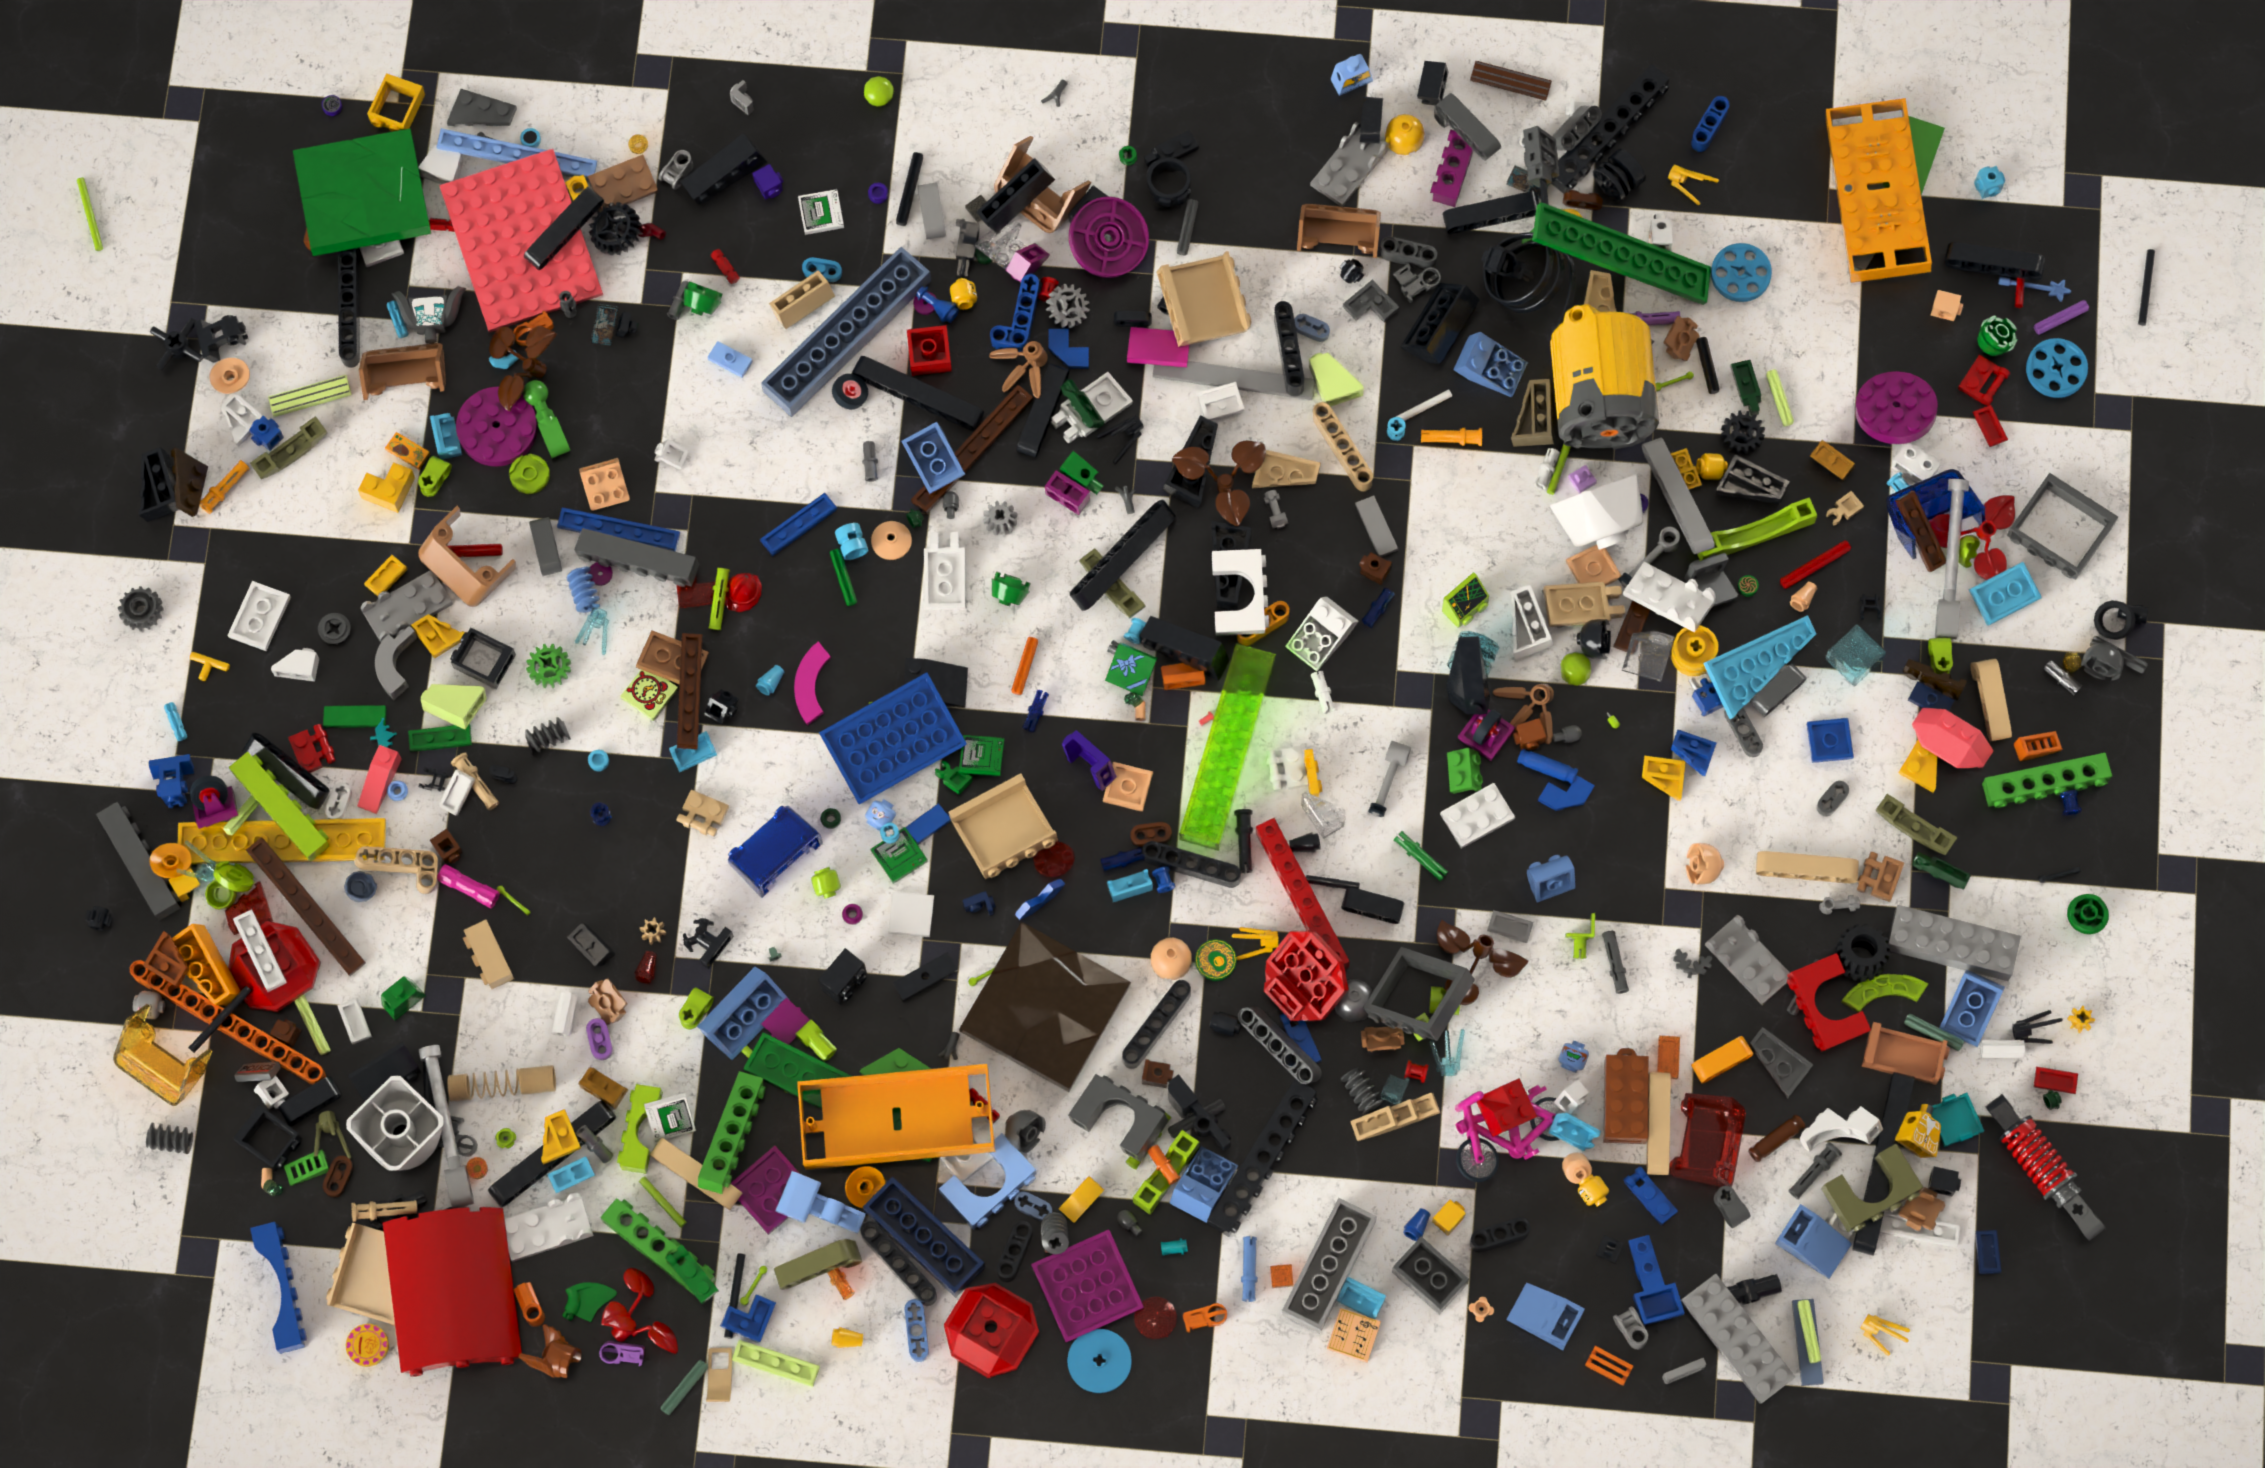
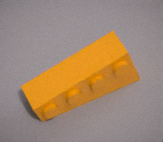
M191 924L172 938L189 967L186 975L195 981L198 985L197 987L214 1005L227 1006L237 996L240 989L205 925Z

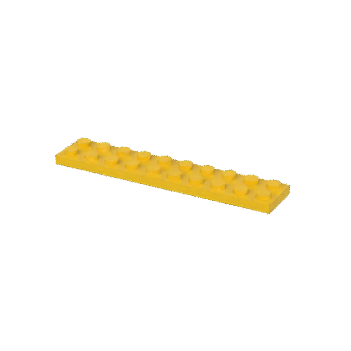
M385 818L314 820L316 824L313 826L318 831L322 829L329 837L326 841L330 847L312 862L354 861L356 853L361 847L385 848ZM245 821L234 835H228L223 830L228 822H218L200 829L196 822L178 823L177 844H181L189 850L192 857L191 864H218L223 861H229V864L256 863L246 849L261 837L268 843L282 862H310L275 821ZM362 855L363 861H367L366 855Z

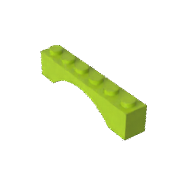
M1810 497L1803 499L1751 524L1730 530L1712 532L1711 535L1715 547L1700 552L1697 555L1701 561L1714 554L1720 555L1725 553L1729 555L1815 524L1817 513Z

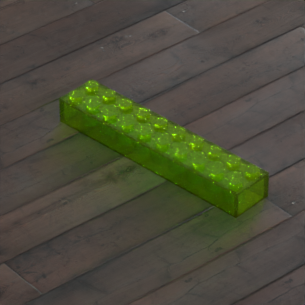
M1236 643L1179 832V840L1217 851L1220 850L1275 665L1276 654Z

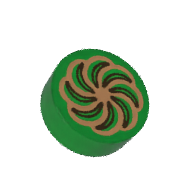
M1745 575L1740 578L1737 588L1741 595L1751 597L1756 594L1759 584L1755 577Z

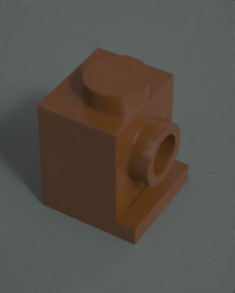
M1370 552L1369 556L1364 555L1359 563V566H1361L1360 574L1382 585L1391 571L1392 562ZM1373 563V564L1377 565L1378 567H1375V568H1374V567L1371 566V564Z
M448 829L430 839L432 846L445 864L448 862L451 864L455 863L461 858L460 854L463 852ZM446 848H452L448 852H445Z
M278 1019L270 1035L293 1049L302 1029L296 1027V1024L287 1019L285 1021Z
M1145 1059L1142 1084L1167 1088L1168 1082L1173 1079L1174 1070H1170V1064ZM1155 1070H1160L1162 1074L1157 1076L1154 1072Z

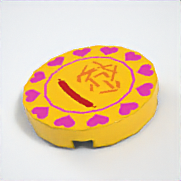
M363 1324L350 1332L345 1346L347 1354L353 1362L359 1366L370 1367L377 1365L385 1358L389 1349V1341L387 1335L378 1326Z

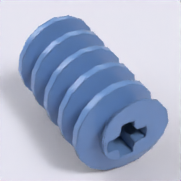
M590 567L574 569L566 577L569 582V588L572 590L571 594L574 597L573 601L576 604V610L580 613L590 612L600 607V604H595L600 600L599 596H593L597 593V589H590L595 586L594 581H589L593 576L592 574H586L590 572Z

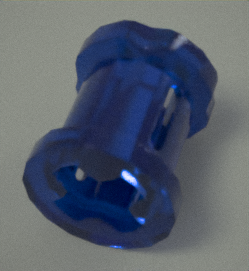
M2070 790L2060 794L2065 808L2063 811L2064 815H2075L2082 811L2078 804L2077 795L2079 794L2077 790Z
M601 802L593 804L590 814L594 823L599 826L608 824L611 814L607 805ZM602 811L603 816L599 817L598 812Z

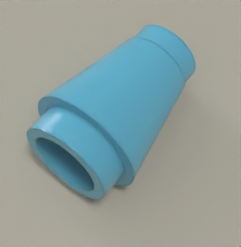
M775 665L757 680V689L765 695L774 693L785 673L780 666Z

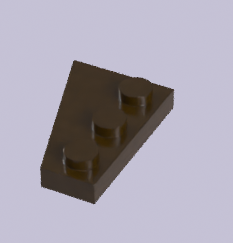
M175 447L171 450V457H174L175 464L172 466L173 474L176 475V485H174L176 508L194 517L198 513L208 466Z
M1908 659L1903 669V673L1908 678L1919 680L1924 685L1942 692V694L1951 699H1959L1967 680L1960 679L1958 682L1951 678V674L1945 672L1934 673L1933 668Z

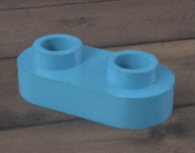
M811 257L802 264V270L806 277H809L818 270L828 282H836L842 276V268L836 261ZM811 268H816L814 272L809 271ZM831 271L836 272L834 275H829Z

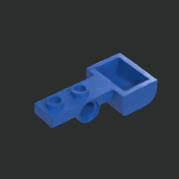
M1646 1235L1629 1240L1628 1244L1634 1260L1636 1275L1643 1289V1292L1636 1293L1633 1296L1642 1324L1646 1326L1684 1315L1685 1312L1676 1284H1664L1650 1236Z

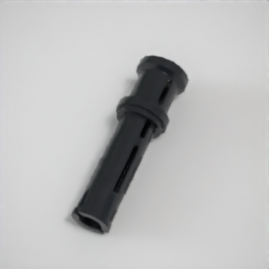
M1250 809L1234 811L1237 819L1235 832L1238 835L1239 869L1241 873H1245V865L1247 873L1252 872L1250 834L1253 832V827H1251L1253 811Z

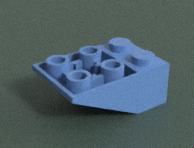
M1478 332L1468 337L1453 370L1470 381L1513 397L1528 362L1482 332Z
M1201 1146L1174 1188L1169 1203L1207 1223V1219L1224 1194L1238 1165Z
M1801 1204L1775 1243L1828 1279H1830L1852 1245L1851 1242L1820 1216Z
M1526 1282L1506 1320L1553 1346L1564 1350L1585 1309L1566 1298Z

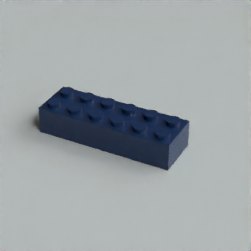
M893 1176L863 1206L864 1212L955 1298L985 1268V1263Z

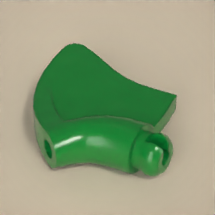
M587 1282L573 1285L565 1290L568 1295V1301L562 1317L571 1321L575 1315L583 1320L592 1322L599 1308L613 1299L617 1292L599 1283Z

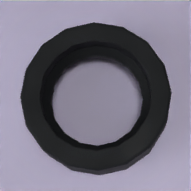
M2107 601L2100 605L2095 612V628L2105 638L2114 640L2125 638L2132 632L2135 626L2134 612L2124 602ZM2112 608H2119L2126 615V625L2118 632H2110L2103 625L2105 612Z

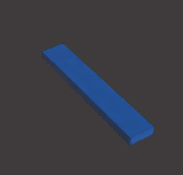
M563 507L557 524L558 529L581 533L582 528L674 552H676L680 537V531Z

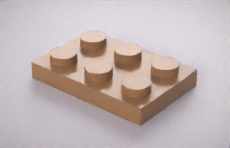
M643 154L588 176L592 189L604 199L603 205H606L608 208L610 202L615 205L617 202L629 204L658 192Z
M651 630L636 668L680 684L681 641ZM703 649L701 659V671L709 654L708 651H705Z

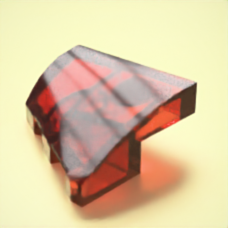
M260 881L254 884L256 888L248 895L243 894L235 904H232L225 910L228 926L234 935L239 934L233 918L251 909L259 925L266 921H273Z

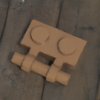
M1870 852L1869 857L1864 862L1863 874L1858 878L1859 885L1857 891L1864 893L1866 887L1870 886L1873 887L1871 896L1891 902L1904 862L1884 856L1881 863L1876 861L1878 854ZM1873 869L1879 871L1876 880L1870 878Z

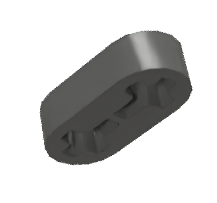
M1835 781L1817 803L1819 814L1830 816L1836 811L1848 796L1849 786L1847 783ZM1836 788H1843V794L1839 793L1837 797L1833 796ZM1829 800H1831L1832 803L1830 805V809L1827 808L1826 810H1824L1822 808L1823 803L1826 804Z

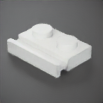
M1236 382L1197 393L1203 415L1209 420L1244 411Z

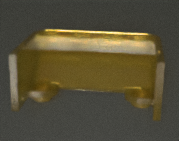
M146 1004L126 1019L113 1061L120 1070L169 1105L176 1106L185 1099L205 1073L212 1050L209 1048L197 1058L191 1057L184 1064L154 1042L156 1037L155 1029L145 1021L150 1008Z

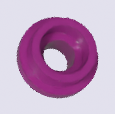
M856 904L845 906L842 911L843 920L851 925L859 923L863 917L861 907ZM855 912L856 916L854 918L849 917V913Z

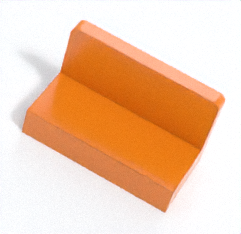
M1184 663L1161 666L1164 690L1205 685L1204 670H1196Z

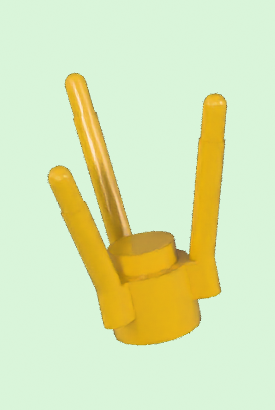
M1677 165L1672 167L1668 175V179L1672 180L1671 185L1678 188L1697 205H1700V202L1683 188L1680 182L1684 184L1687 177L1701 181L1705 179L1716 183L1719 182L1717 178L1690 171Z
M1240 927V931L1255 934H1232L1233 938L1260 939L1261 946H1265L1263 949L1237 956V960L1273 952V948L1278 947L1277 931Z
M1868 1314L1861 1326V1329L1865 1331L1863 1335L1869 1338L1887 1356L1890 1355V1352L1872 1334L1877 1335L1879 1330H1882L1906 1343L1909 1342L1908 1338L1882 1325L1884 1324L1905 1332H1910L1909 1328L1881 1319L1876 1315Z

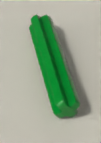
M840 549L831 550L830 556L846 605H855L857 603L856 596Z

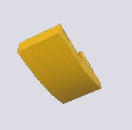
M1687 448L1671 453L1688 489L1701 486L1698 472L1692 464Z
M1088 1176L1061 1205L1059 1210L1075 1223L1104 1189L1093 1178Z

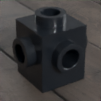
M721 689L716 694H711L704 714L722 724L729 717H734L738 710L736 705L739 699L729 691Z

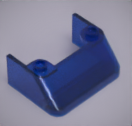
M1955 469L1946 470L1887 497V510L1896 535L1912 559H1916L1915 536L1905 524L1895 500L1910 491H1915L1928 521L1937 515L1945 514L1950 511L1952 491H1948V480H1965L1959 471ZM1969 486L1968 492H1964L1962 519L1973 516L1980 525L1986 521L1985 507Z

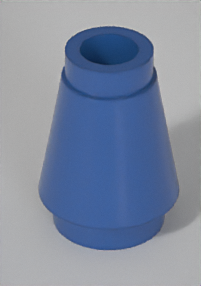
M1420 1208L1404 1226V1235L1413 1241H1417L1421 1236L1423 1237L1431 1214L1427 1210Z

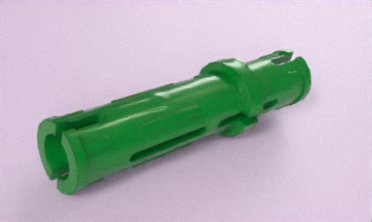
M1401 831L1399 836L1404 841L1398 836L1393 841L1404 848L1409 857L1413 856L1439 881H1442L1444 877L1438 871L1444 876L1449 871L1427 854L1418 842L1415 843L1404 831Z

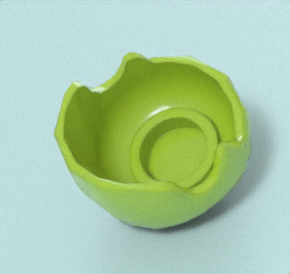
M881 76L873 77L865 84L864 96L871 105L877 107L884 106L892 100L894 88L887 78Z
M1966 535L1960 539L1958 563L1965 568L1971 567L1970 559L1977 556L1976 550L1979 548L1980 540L1976 536Z
M1573 652L1566 654L1560 664L1562 679L1570 685L1578 686L1584 684L1591 675L1590 660L1583 653Z
M215 879L207 886L205 896L207 903L211 907L222 910L229 908L235 903L237 891L224 887Z

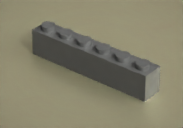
M582 528L574 549L582 561H595L604 567L615 566L620 571H634L640 576H653L662 582H666V580L673 581L674 584L681 587L693 585L700 565L694 556Z
M117 801L98 812L96 816L158 921L181 909L177 903L180 899L174 890L170 891L167 886L170 884L169 879L160 877L152 871L149 862L150 855L148 853L151 849L145 839L141 841L138 834L141 831L136 823L131 824L128 818L131 817V814L126 806L121 807Z

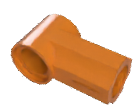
M531 1282L522 1283L513 1290L522 1309L523 1316L529 1325L533 1327L540 1326L545 1320V1314ZM531 1312H539V1315L536 1318H529Z

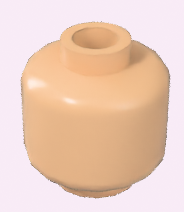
M1571 1153L1562 1162L1564 1174L1572 1183L1579 1184V1182L1592 1174L1590 1162L1582 1153Z

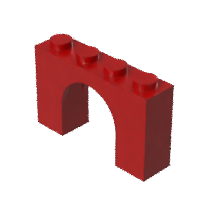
M1837 953L1787 975L1788 986L1791 990H1794L1797 996V1006L1800 1010H1803L1806 1016L1804 1018L1805 1024L1808 1029L1812 1030L1814 1044L1817 1048H1820L1821 1052L1871 1031L1863 1011L1842 1020H1830L1824 1017L1815 1005V993L1819 985L1845 973Z

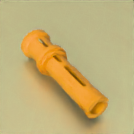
M1462 428L1460 431L1421 429V443L1447 442L1460 443L1462 446H1465V444H1478L1482 446V428L1478 430Z
M240 460L216 487L209 488L208 494L200 500L199 506L205 512L211 514L213 512L212 509L219 502H223L224 495L250 469L249 466ZM235 473H237L236 476H235L228 484H226V483L228 482V480H229Z

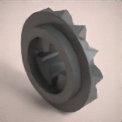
M330 613L319 622L318 633L326 643L338 645L342 641L345 642L348 635H350L351 625L344 615ZM330 623L332 626H339V634L335 632L330 633L332 631Z

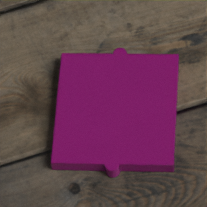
M785 998L761 1025L772 1034V1037L789 1045L797 1037L795 1033L810 1019L800 1011V1007L797 1008L788 998Z

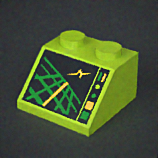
M1474 572L1443 599L1442 612L1457 628L1462 625H1468L1473 620L1474 614L1483 612L1489 605V594Z

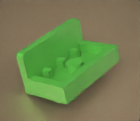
M1471 748L1447 752L1450 792L1455 794L1469 790L1480 791L1483 779L1480 774L1481 757L1479 753Z

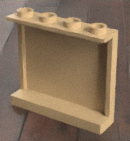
M1226 251L1222 256L1171 267H1169V264L1162 265L1156 271L1178 347L1244 333L1251 327V317L1246 312L1245 297L1243 294L1241 295L1239 289L1240 280L1235 275V264L1233 258L1229 255V251Z
M1022 774L1005 781L948 812L951 822L985 879L999 875L1007 867L1012 868L1016 866L1022 859L1031 858L1037 854V851L1043 848H1050L1058 841L1056 831H1053L1029 791Z
M352 1223L346 1231L345 1238L347 1241L345 1247H342L339 1254V1259H341L339 1266L335 1268L333 1273V1286L329 1288L326 1295L327 1305L395 1326L384 1232Z

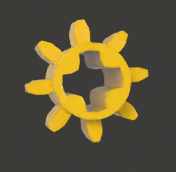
M2084 1006L2078 1011L2076 1008H2073L2071 1011L2073 1015L2067 1018V1020L2072 1021L2070 1028L2078 1029V1033H2081L2084 1028L2089 1031L2091 1026L2088 1023H2094L2095 1021L2090 1015L2092 1010L2087 1011L2084 1009ZM2079 1016H2082V1020H2084L2083 1023H2081V1020L2078 1018Z

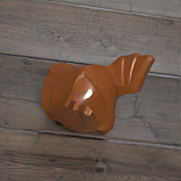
M544 1324L542 1326L546 1347L543 1350L542 1358L522 1353L519 1354V1358L529 1367L540 1370L552 1378H567L570 1363L580 1362L582 1359L581 1349L569 1345L559 1330Z

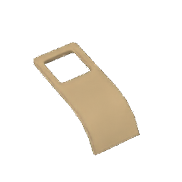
M710 1348L708 1351V1390L706 1402H730L732 1349ZM712 1353H729L728 1369H712Z

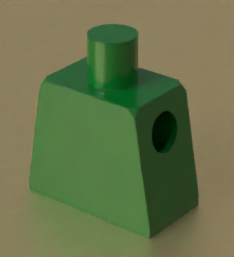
M1074 451L1060 467V473L1085 489L1088 488L1096 495L1104 487L1103 484L1095 479L1098 471Z
M403 976L381 994V1004L396 1021L426 995L412 979Z

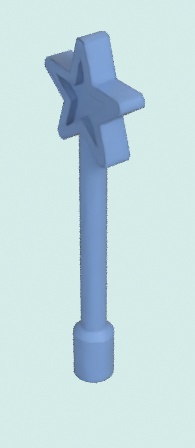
M1999 277L1998 284L2016 286L2017 281L2006 277ZM2062 280L2059 284L2051 281L2050 286L2025 282L2024 286L2051 291L2048 296H2057L2060 302L2063 300V295L2071 293L2070 289L2064 287L2065 280Z

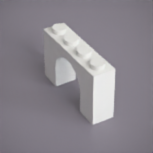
M1261 549L1212 551L1213 575H1241L1250 581L1255 593L1252 602L1242 610L1215 612L1216 636L1265 634V628H1269V617L1264 615V607H1268V596L1263 595V587H1267V576L1262 575V567H1266V556L1261 555Z

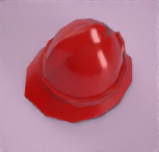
M740 573L730 578L727 585L729 592H726L725 598L727 609L743 612L750 610L758 603L762 590V584L758 576L750 573Z

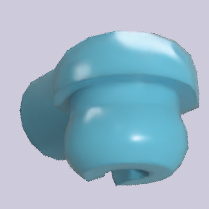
M510 353L508 356L500 359L490 356L489 362L495 368L508 369L519 358Z

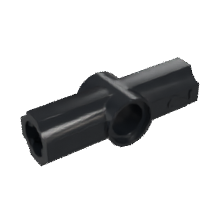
M1777 1274L1756 1280L1754 1278L1736 1283L1734 1286L1727 1287L1738 1303H1742V1305L1759 1301L1763 1297L1782 1293L1781 1283Z

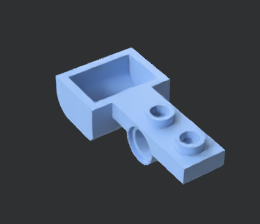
M791 1172L775 1212L804 1224L808 1214L858 1234L866 1213L832 1198L817 1194L821 1182L802 1174Z

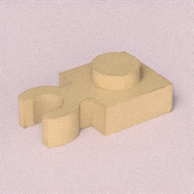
M1850 491L1835 502L1837 509H1829L1826 517L1835 515L1837 519L1832 524L1837 525L1843 516L1847 520L1861 511L1864 505Z

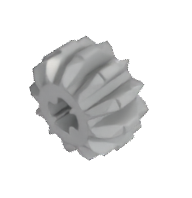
M996 501L995 507L989 504V511H984L986 518L983 519V523L987 525V530H993L994 535L1001 531L1003 536L1005 535V530L1012 532V526L1017 525V520H1015L1017 512H1013L1014 507L1012 505L1007 507L1006 501L1002 505H999V502Z

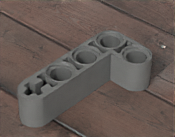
M1448 94L1435 105L1434 117L1439 125L1443 128L1449 125L1483 160L1489 159L1501 149L1498 139L1454 94Z

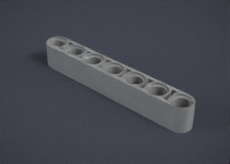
M1661 437L1642 444L1644 456L1692 552L1698 554L1714 548L1712 535L1663 438Z

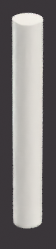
M1448 389L1396 417L1406 421L1452 397V394Z

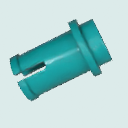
M1180 1238L1177 1241L1161 1242L1162 1255L1175 1253L1184 1255V1252H1188L1186 1239L1182 1240Z

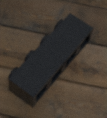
M1034 158L979 208L976 213L988 227L998 233L1054 182L1055 178L1043 164Z

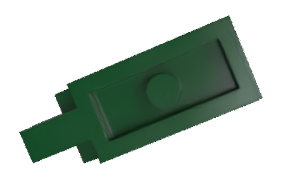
M1751 360L1732 363L1730 368L1741 403L1744 407L1748 406L1751 416L1754 414L1759 415L1760 408L1758 403H1761V391Z
M1067 380L1060 387L1064 396H1067L1071 401L1074 410L1082 417L1084 425L1088 428H1100L1105 424L1085 392L1080 391L1073 380Z
M1920 852L1917 853L1912 863L1917 869L1927 871L1933 877L1943 879L1953 887L1963 890L1971 877L1969 873L1935 856L1930 858Z

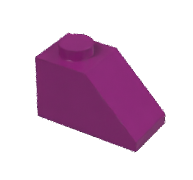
M1033 243L1016 251L1005 271L1011 274L1013 279L1021 282L1025 275L1034 274L1048 259L1050 254L1036 243Z

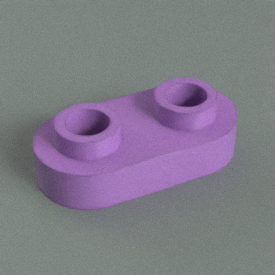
M592 1019L586 1027L591 1052L596 1059L606 1060L613 1052L608 1027L602 1019ZM595 1028H601L600 1033H594ZM601 1047L606 1048L604 1053H599Z

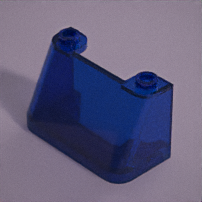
M780 806L768 822L741 846L734 847L728 853V864L763 898L769 892L767 887L771 883L774 884L780 874L804 853L808 854L810 847L816 850L823 844L822 837L814 827L790 806Z

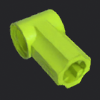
M809 1020L795 1033L798 1039L806 1047L809 1046L823 1062L829 1060L837 1051V1048L823 1035L822 1030L813 1020Z

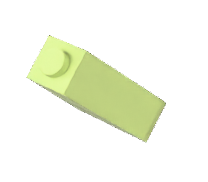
M1317 353L1309 359V369L1313 379H1315L1321 399L1330 407L1363 396V385L1329 353Z
M431 684L428 690H425L421 695L423 711L463 729L468 727L487 699L485 688L481 686Z

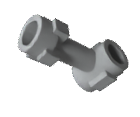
M1276 490L1266 492L1264 500L1266 504H1270L1273 516L1269 517L1272 527H1277V529L1285 527L1288 524L1285 512H1280L1277 500H1280L1279 494H1277Z
M1848 895L1847 900L1838 901L1825 897L1823 902L1820 903L1819 909L1826 915L1831 914L1833 909L1849 908L1851 912L1860 908L1859 897H1854V895Z

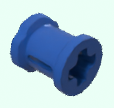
M1167 866L1152 872L1158 885V893H1165L1176 887L1175 883L1171 881L1170 869Z

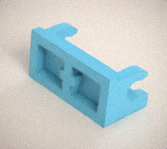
M450 413L430 416L440 459L443 460L462 455L454 416L451 417Z
M707 731L698 735L697 749L677 748V745L669 748L679 772L717 756Z
M1148 869L1113 881H1107L1113 902L1153 890Z
M1568 1113L1556 1114L1549 1130V1134L1582 1151L1593 1148L1595 1144L1591 1143L1592 1139L1599 1137L1601 1133L1597 1128Z
M586 1156L547 1174L556 1193L595 1176Z
M1347 1277L1337 1302L1376 1320L1385 1302L1386 1295Z

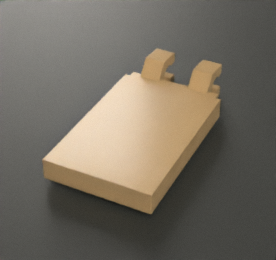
M1604 582L1547 585L1543 588L1549 627L1584 625L1586 622L1594 619H1608V621H1611L1614 618H1622L1623 614H1625L1624 605L1609 606L1608 599H1618L1619 595H1622L1621 586L1606 587Z

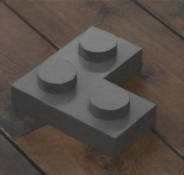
M1373 279L1343 303V308L1355 321L1370 309L1383 322L1399 311V306Z

